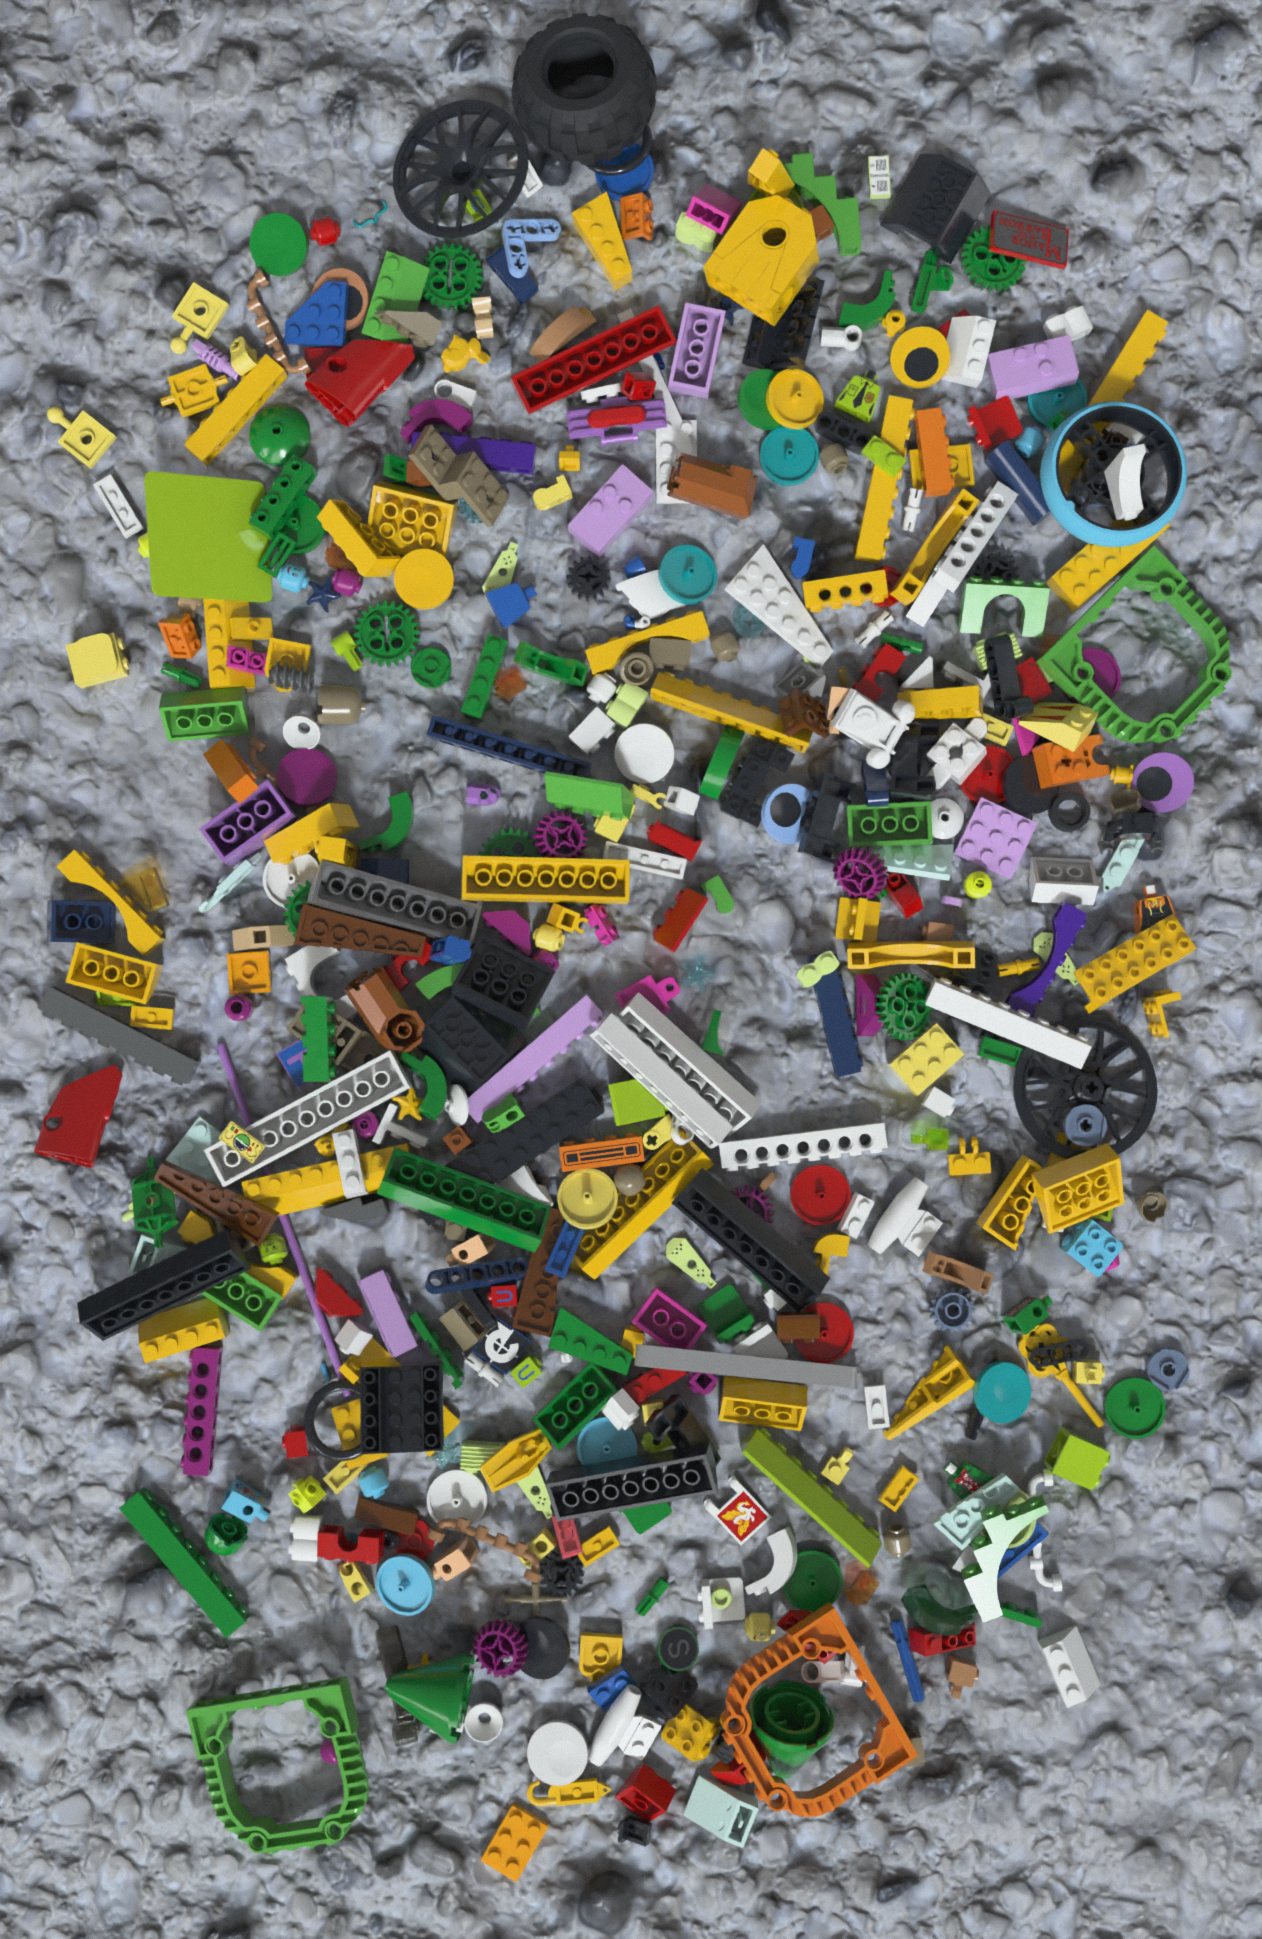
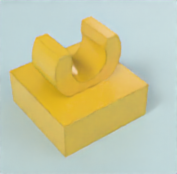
M566 445V451H559L560 471H580V452L574 451V445Z

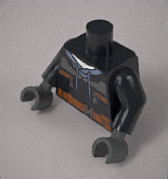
M1122 813L1107 822L1103 840L1099 842L1100 853L1102 855L1103 851L1108 850L1109 855L1113 853L1111 845L1113 840L1153 839L1151 841L1152 854H1154L1155 849H1161L1163 854V824L1159 819L1152 818V813Z

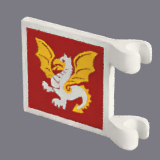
M733 1475L728 1479V1482L736 1493L720 1508L710 1498L704 1501V1506L731 1536L742 1545L772 1517Z

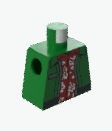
M1046 1293L1039 1298L1028 1296L1000 1316L1012 1333L1027 1335L1049 1316L1046 1308L1053 1302Z
M965 1459L959 1466L952 1460H949L943 1468L950 1475L947 1484L961 1500L995 1478L992 1474Z

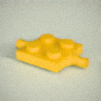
M205 363L167 377L171 387V395L160 398L163 407L175 403L179 408L181 416L185 418L215 407L220 403L217 387L228 383L225 374L213 378Z

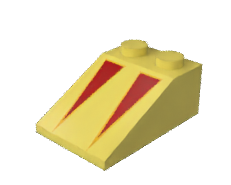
M1037 702L1034 704L1033 713L1023 716L1018 724L1074 752L1090 734L1098 712L1092 711L1090 707L1081 704Z

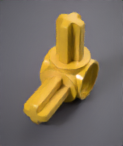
M346 1122L336 1127L332 1133L323 1134L314 1146L320 1154L331 1159L336 1154L332 1134L350 1130L352 1126L349 1122Z

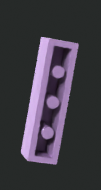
M378 1270L356 1281L390 1357H397L416 1347L415 1341L418 1340L414 1330H410L407 1324L409 1319L406 1312L400 1309L398 1304L400 1298L397 1292L391 1289L390 1284L392 1282L387 1272L384 1273L383 1270Z

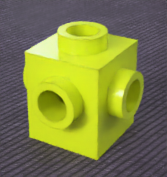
M311 1475L306 1479L299 1478L292 1485L294 1489L288 1493L293 1504L299 1507L303 1513L313 1508L327 1495L321 1488L320 1483Z

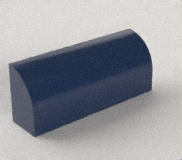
M1008 440L1004 441L986 458L984 463L999 482L1019 494L1014 502L1031 524L1035 526L1051 514L1043 496L1041 483Z

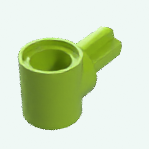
M347 630L330 640L338 656L345 657L353 671L360 670L363 667L362 661L355 652L356 644Z

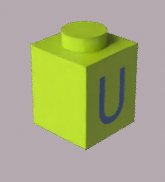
M477 189L472 193L474 199L488 215L492 212V209L481 191ZM468 200L465 212L472 223L484 218Z
M529 1353L510 1370V1374L523 1389L543 1372L541 1367L543 1363L536 1355L533 1357Z

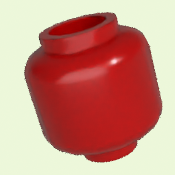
M330 216L314 219L312 221V228H309L311 240H316L320 247L335 244L338 241V237H341L337 220H333Z

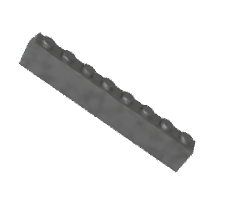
M325 860L320 862L307 899V903L435 939L452 935L458 937V939L462 938L470 941V946L473 945L482 909L481 905Z

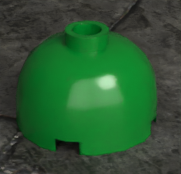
M218 1513L212 1516L207 1524L204 1533L206 1545L218 1555H233L245 1544L248 1538V1528L238 1517L232 1515L231 1519L225 1516L226 1513Z

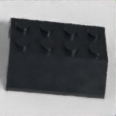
M818 277L807 278L806 282L811 287L800 289L775 326L754 314L743 357V365L759 369H769L775 372L804 368L825 280H821Z

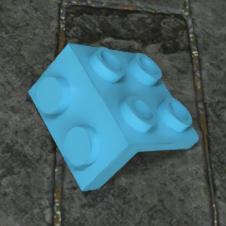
M1088 1218L1075 1224L1074 1231L1062 1240L1060 1249L1073 1257L1092 1274L1099 1277L1122 1250L1123 1244L1094 1220Z

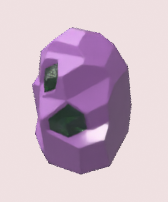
M467 784L468 805L490 806L495 804L501 797V791L494 785Z

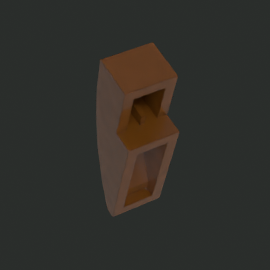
M359 1496L355 1518L381 1528L414 1535L419 1510L400 1507V1504Z

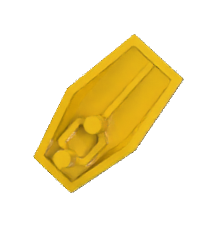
M538 1427L508 1441L482 1463L479 1469L491 1491L495 1492L528 1477L552 1447L545 1434Z

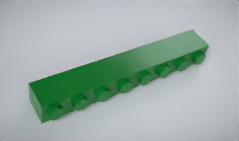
M143 1487L119 1508L225 1638L229 1637L247 1621L250 1616L247 1607L243 1603L238 1602L234 1591L230 1587H226L221 1581L220 1574L209 1567L206 1557L195 1550V1545L189 1538H185L181 1533L180 1526L176 1522H172L168 1517L167 1510L156 1503L151 1491Z

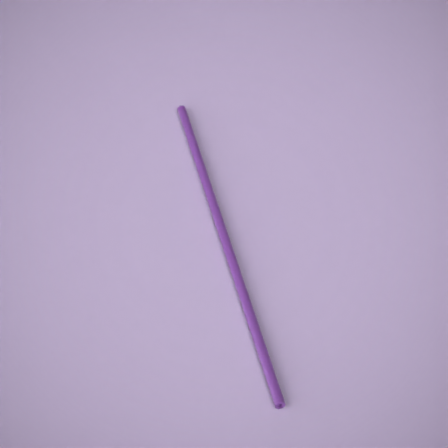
M222 1043L216 1047L245 1126L248 1127L253 1124V1120L225 1044ZM269 1164L261 1168L264 1176L272 1174ZM287 1214L279 1215L338 1380H347L338 1370L342 1363L323 1311L315 1304V1290ZM342 1390L344 1396L352 1394V1391Z

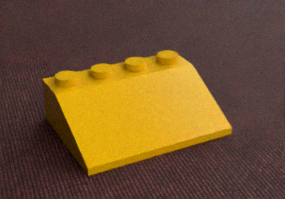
M378 481L373 485L367 525L375 531L374 536L381 542L385 541L390 546L389 551L405 556L417 549H430L446 558L459 500L445 501L440 495Z
M1107 1143L1032 1173L1033 1189L1049 1234L1124 1204L1120 1157Z

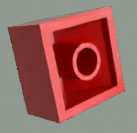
M642 1764L632 1772L616 1793L615 1798L640 1818L650 1822L667 1811L676 1793V1789L671 1786L668 1780L658 1776L651 1767Z

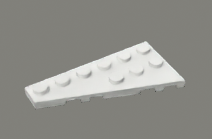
M763 544L727 585L725 591L820 669L834 651Z

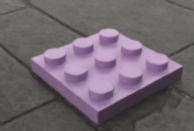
M980 797L954 854L1011 880L1038 823Z

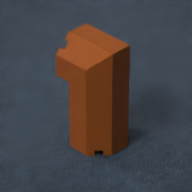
M683 452L676 456L675 461L678 464L676 467L672 466L667 483V490H669L667 495L669 497L744 520L749 517L758 480L757 475L753 476V471L737 465H730V469H724L725 465Z
M382 966L372 967L373 972L368 973L367 970L360 973L347 984L348 987L343 989L382 1048L410 1052L422 1042L423 1036L421 1034L425 1024L417 1012L409 1008Z

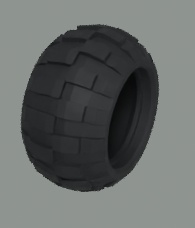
M586 13L573 14V17L565 19L558 18L548 23L544 31H537L527 41L525 50L516 60L511 93L517 121L522 130L527 134L528 139L541 152L544 153L545 151L547 154H551L555 160L569 164L573 161H578L581 165L596 164V161L605 158L609 161L622 154L624 147L634 145L642 136L646 123L649 124L656 105L655 97L657 92L653 61L644 44L641 45L636 33L627 25L617 24L614 18L600 14L595 17L588 16ZM599 75L611 79L607 87L602 91L587 98L571 99L556 93V90L563 84L580 76Z

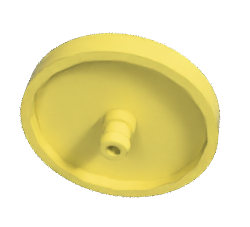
M589 1168L576 1170L563 1180L558 1190L557 1202L562 1216L568 1223L581 1229H595L607 1223L614 1215L618 1204V1194L614 1182L608 1175L597 1169Z

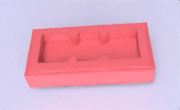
M551 1516L562 1559L582 1554L583 1551L574 1519L557 1522L556 1517Z

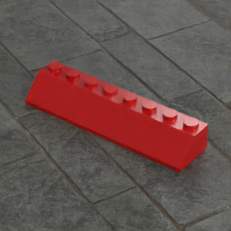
M658 305L511 376L512 386L521 404L530 415L676 344L677 341Z

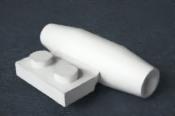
M914 1177L896 1195L879 1219L867 1245L881 1255L898 1238L904 1247L919 1257L943 1224L926 1210L918 1209L929 1186Z
M628 1684L611 1704L597 1729L588 1755V1759L593 1764L601 1766L617 1746L625 1754L642 1761L662 1727L661 1721L643 1713L635 1715L642 1695L641 1690L636 1686Z

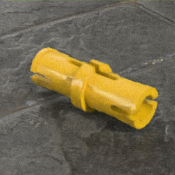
M1035 957L1021 961L1020 959H1015L1014 962L997 964L996 969H1005L997 971V975L1001 977L1011 974L1022 975L1023 972L1035 970L1039 971L1040 965H1032L1040 963L1039 958Z

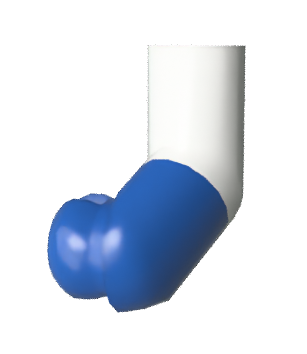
M633 615L624 617V626L630 630L642 631L650 625V619L646 616L638 621H635Z

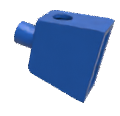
M516 582L489 591L484 595L502 628L505 629L531 609L527 600L536 596L537 593L532 584L521 589Z

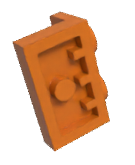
M642 192L620 198L622 239L627 241L645 237L647 240H651L652 232L654 231L651 215L653 203L651 199Z
M184 613L180 619H160L158 624L170 656L192 659L201 649V642L190 614Z

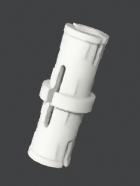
M910 488L908 503L904 507L906 513L902 530L915 531L917 514L921 510L919 505L923 490L917 489L916 492L915 488Z
M884 611L873 623L870 622L867 625L868 628L855 638L857 644L865 638L859 645L860 647L865 648L872 639L879 637L881 631L894 620L890 616L884 621V618L889 615L887 611Z
M471 1352L464 1361V1363L478 1372V1376L485 1377L495 1387H498L505 1377L492 1368L489 1362L486 1363L474 1352Z

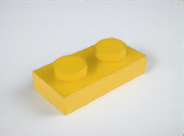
M132 1006L130 1026L173 1030L175 1009Z
M608 1525L581 1543L583 1553L578 1554V1557L583 1565L587 1567L619 1546L621 1542L611 1526Z

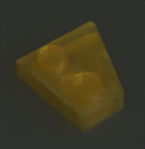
M151 867L118 881V884L124 887L134 900L140 902L141 906L148 913H153L170 906L156 867Z

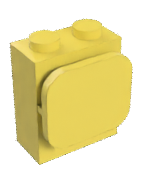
M114 632L109 634L99 633L65 645L75 685L80 688L129 676L128 669H130L127 657H124L123 654L125 649L123 639L119 638Z

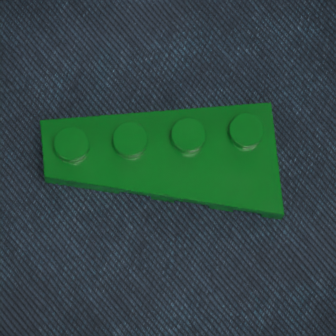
M563 1306L560 1307L548 1347L627 1375L634 1353L614 1340L609 1339L578 1316L568 1312Z
M418 1310L415 1311L409 1318L423 1340L429 1341L428 1347L434 1357L437 1359L440 1357L442 1360L440 1363H443V1371L446 1375L453 1377L455 1381L451 1384L456 1390L463 1385L465 1379L463 1377L465 1375L464 1370L459 1364H454L451 1359L453 1355L448 1347L443 1348L439 1342L442 1339L435 1329L432 1331L428 1326L430 1321L423 1312L420 1314Z

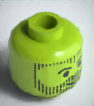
M278 1233L267 1235L262 1245L258 1247L262 1261L270 1263L271 1266L283 1263L282 1259L288 1255L285 1239L282 1236H278Z

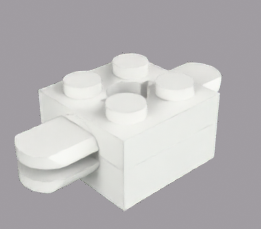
M974 718L964 730L953 723L928 752V761L934 766L926 776H935L936 789L943 787L949 778L961 785L987 754L986 747L980 743L987 734V725L984 720Z

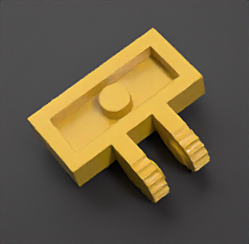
M959 1137V1154H947L948 1175L991 1173L990 1152H978L977 1137H971L972 1153H965L966 1144L964 1137Z

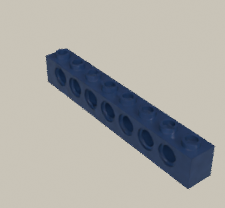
M432 715L426 734L429 739L543 774L547 771L589 778L592 764L435 715Z

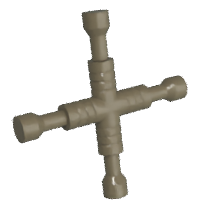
M532 1582V1594L515 1597L505 1595V1604H511L512 1602H520L521 1604L532 1603L533 1616L541 1615L540 1603H552V1601L567 1602V1594H564L563 1598L560 1595L540 1594V1582Z

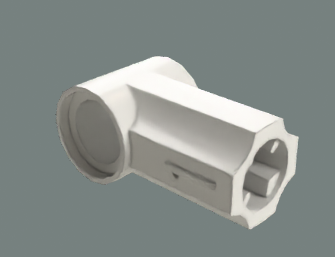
M850 325L847 328L822 326L821 346L845 347L850 351L859 348L862 331L858 326ZM850 335H854L857 337V339L855 341H850L847 337Z
M854 1641L864 1658L865 1645ZM845 1651L844 1656L845 1682H840V1684L861 1687L863 1681L860 1682L854 1672L857 1668L847 1651Z

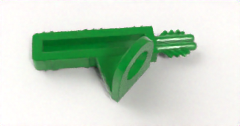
M932 249L925 254V263L921 267L919 280L911 303V311L923 314L926 310L931 291H949L954 281L952 272L947 265L941 266L938 273H936L937 266L934 265L938 264L939 258L933 255Z

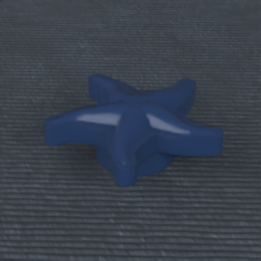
M726 296L720 300H715L713 297L710 298V302L715 309L726 311L725 319L729 321L730 326H733V313L739 309L743 310L744 307Z
M327 577V581L322 585L312 581L308 582L309 586L313 588L314 593L307 600V605L315 602L320 603L324 611L328 613L329 602L342 597L341 593H334L331 590V577Z

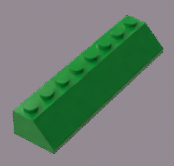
M394 1147L377 1194L534 1253L542 1241L552 1207Z

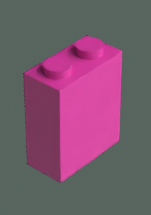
M707 183L693 196L685 216L722 235L737 219L743 202Z

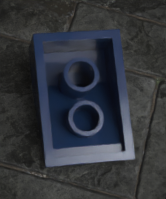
M48 900L46 942L115 943L114 902Z

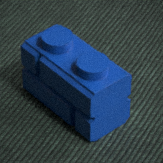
M452 935L436 939L432 943L430 960L447 965L464 962L471 956V943L468 940L458 939V937Z

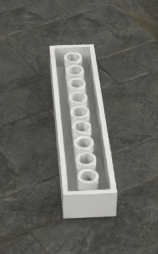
M390 1050L244 1128V1130L266 1145L254 1163L248 1161L222 1140L208 1147L204 1152L222 1186L225 1187L408 1090L412 1085L394 1051Z

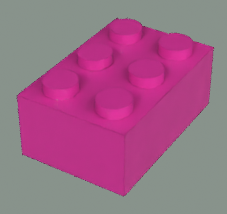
M657 1285L632 1317L634 1325L664 1347L690 1350L707 1327L705 1320Z

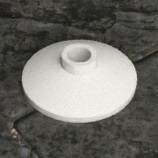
M939 798L931 802L933 837L948 839L955 836L961 830L964 823V814L961 807L955 801L948 798ZM942 814H946L948 816L947 821H943L941 819Z
M458 1084L452 1085L449 1088L445 1101V1110L448 1112L452 1123L456 1126L464 1125L469 1113L466 1092Z

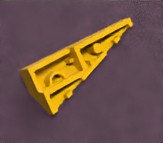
M949 1345L945 1346V1352L939 1360L934 1361L932 1364L933 1368L929 1374L923 1377L905 1401L906 1405L899 1414L896 1413L893 1417L894 1421L888 1430L882 1432L889 1441L974 1387L976 1381L974 1376Z

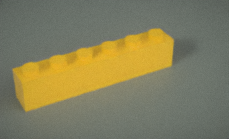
M267 354L258 358L259 364L241 377L240 383L229 390L225 400L222 403H218L214 407L213 413L201 421L198 430L187 437L184 446L206 467L288 378L285 370Z

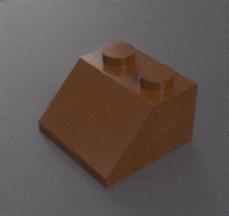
M818 1311L776 1312L777 1339H782V1343H794V1339H803V1342H815V1338H820V1314Z

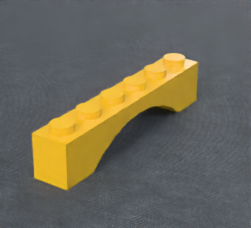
M964 488L954 495L891 590L890 595L905 606L914 601L940 555L980 500Z
M692 610L685 613L684 617H671L664 624L658 625V623L647 626L646 630L640 632L633 630L622 638H619V636L612 637L607 640L608 643L602 645L599 643L592 644L585 650V655L594 677L598 673L602 674L603 672L613 671L617 663L628 652L639 645L650 642V638L691 641V644L708 639L710 632L703 612Z
M73 850L56 867L70 882L90 885L107 895L118 907L124 918L128 941L141 955L149 956L165 940L161 935L163 931L156 924L152 926L147 921L149 917L141 909L138 911L133 906L134 901L127 895L123 896L118 891L120 887L113 880L110 882L107 880L105 871L98 865L95 867L90 862L92 858L85 851Z
M975 941L849 942L847 948L848 969H869L895 964H930L950 968H975Z
M197 1209L189 1212L177 1231L181 1234V1238L184 1241L195 1244L218 1233L213 1220ZM249 1262L251 1269L246 1271L283 1295L282 1300L288 1295L299 1275L283 1265L268 1266Z

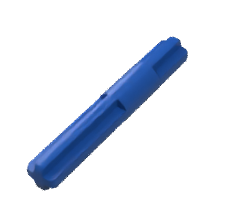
M895 1619L890 1624L913 1702H922L925 1696L903 1621Z

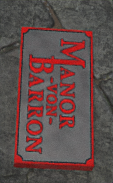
M996 210L992 212L989 251L1065 269L1067 266L1069 229Z

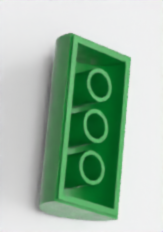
M590 1362L532 1420L557 1450L560 1451L607 1405L609 1399L620 1391V1388L601 1366Z

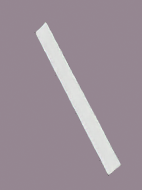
M631 309L617 314L621 323L635 317ZM653 355L639 361L643 372L649 374L656 381L655 391L653 392L655 399L664 398L667 423L672 426L671 434L678 449L685 443L691 444L690 436H685L680 431L681 425L684 423Z

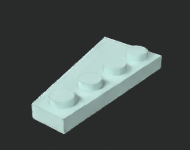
M954 844L869 847V850L873 848V854L880 853L879 859L885 860L883 866L888 867L889 872L949 881Z
M1001 1473L931 1520V1522L963 1550L985 1527L980 1511L990 1505L995 1506L999 1503L1001 1508H1003L1020 1488L1004 1473Z

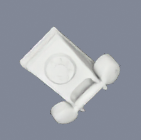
M851 688L830 725L871 750L866 758L867 764L873 768L881 769L888 765L890 754L896 753L894 747L901 734L905 730H909L906 724L911 723L915 718V708L909 702L898 700L893 705L892 713Z

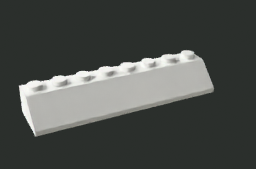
M639 992L616 1015L621 1018L623 1024L628 1029L633 1030L638 1035V1038L644 1044H648L659 1058L664 1059L674 1072L679 1073L689 1086L694 1087L704 1100L709 1101L720 1115L725 1116L729 1120L733 1128L727 1134L728 1137L752 1119L761 1102Z

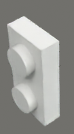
M855 1192L837 1230L857 1239L875 1202Z
M885 1384L863 1386L868 1428L890 1427Z

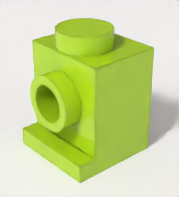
M649 1430L643 1432L644 1439L641 1440L645 1451L650 1450L651 1453L673 1446L667 1434L664 1435L660 1443L654 1444V1437Z

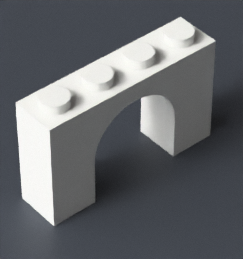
M306 946L285 959L287 963L285 968L291 976L294 975L298 982L295 984L301 993L305 992L306 996H320L314 986V974L322 963L341 951L333 947ZM347 995L333 1000L336 1001V1013L345 1019H350L358 1014V1011Z

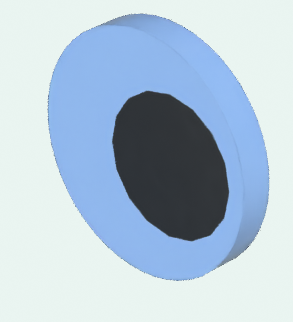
M783 784L772 789L766 796L762 805L761 819L764 829L775 841L784 844H796L801 841L802 833L799 832L800 820L804 815L805 802L810 794V791L798 784Z

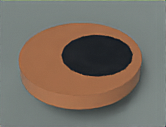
M335 268L327 271L315 283L312 295L326 281L347 282L349 289L346 331L354 329L367 316L371 302L369 288L358 274L349 269Z

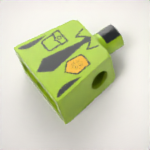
M867 370L863 378L854 375L837 398L834 408L869 425L881 389L880 386L874 384L878 376L877 373Z

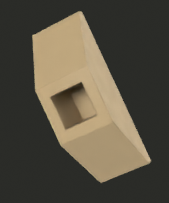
M269 925L232 930L234 951L296 946L294 944L295 937L292 936L294 932L291 933L287 930L290 925Z

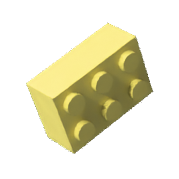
M933 1023L925 1032L920 1034V1037L914 1039L887 1065L914 1095L918 1096L957 1062L964 1053L937 1023Z

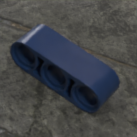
M501 245L485 258L489 267L521 304H524L539 292L537 285L527 273L522 278H516L510 274L504 246ZM516 262L515 266H518V269H522L519 267L518 262Z
M862 760L861 772L866 806H888L889 791L885 767L876 769L869 766L866 760Z

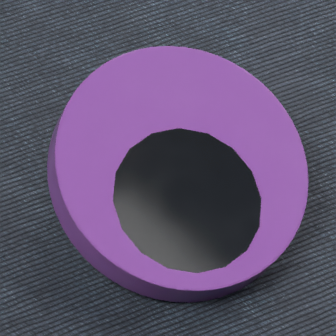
M1153 753L1141 760L1133 772L1132 789L1139 791L1142 806L1151 811H1173L1181 807L1189 799L1193 791V772L1188 763L1174 753Z

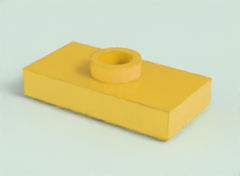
M230 618L232 639L270 640V637L273 638L271 618Z
M901 1464L878 1496V1500L896 1512L920 1479L919 1476Z

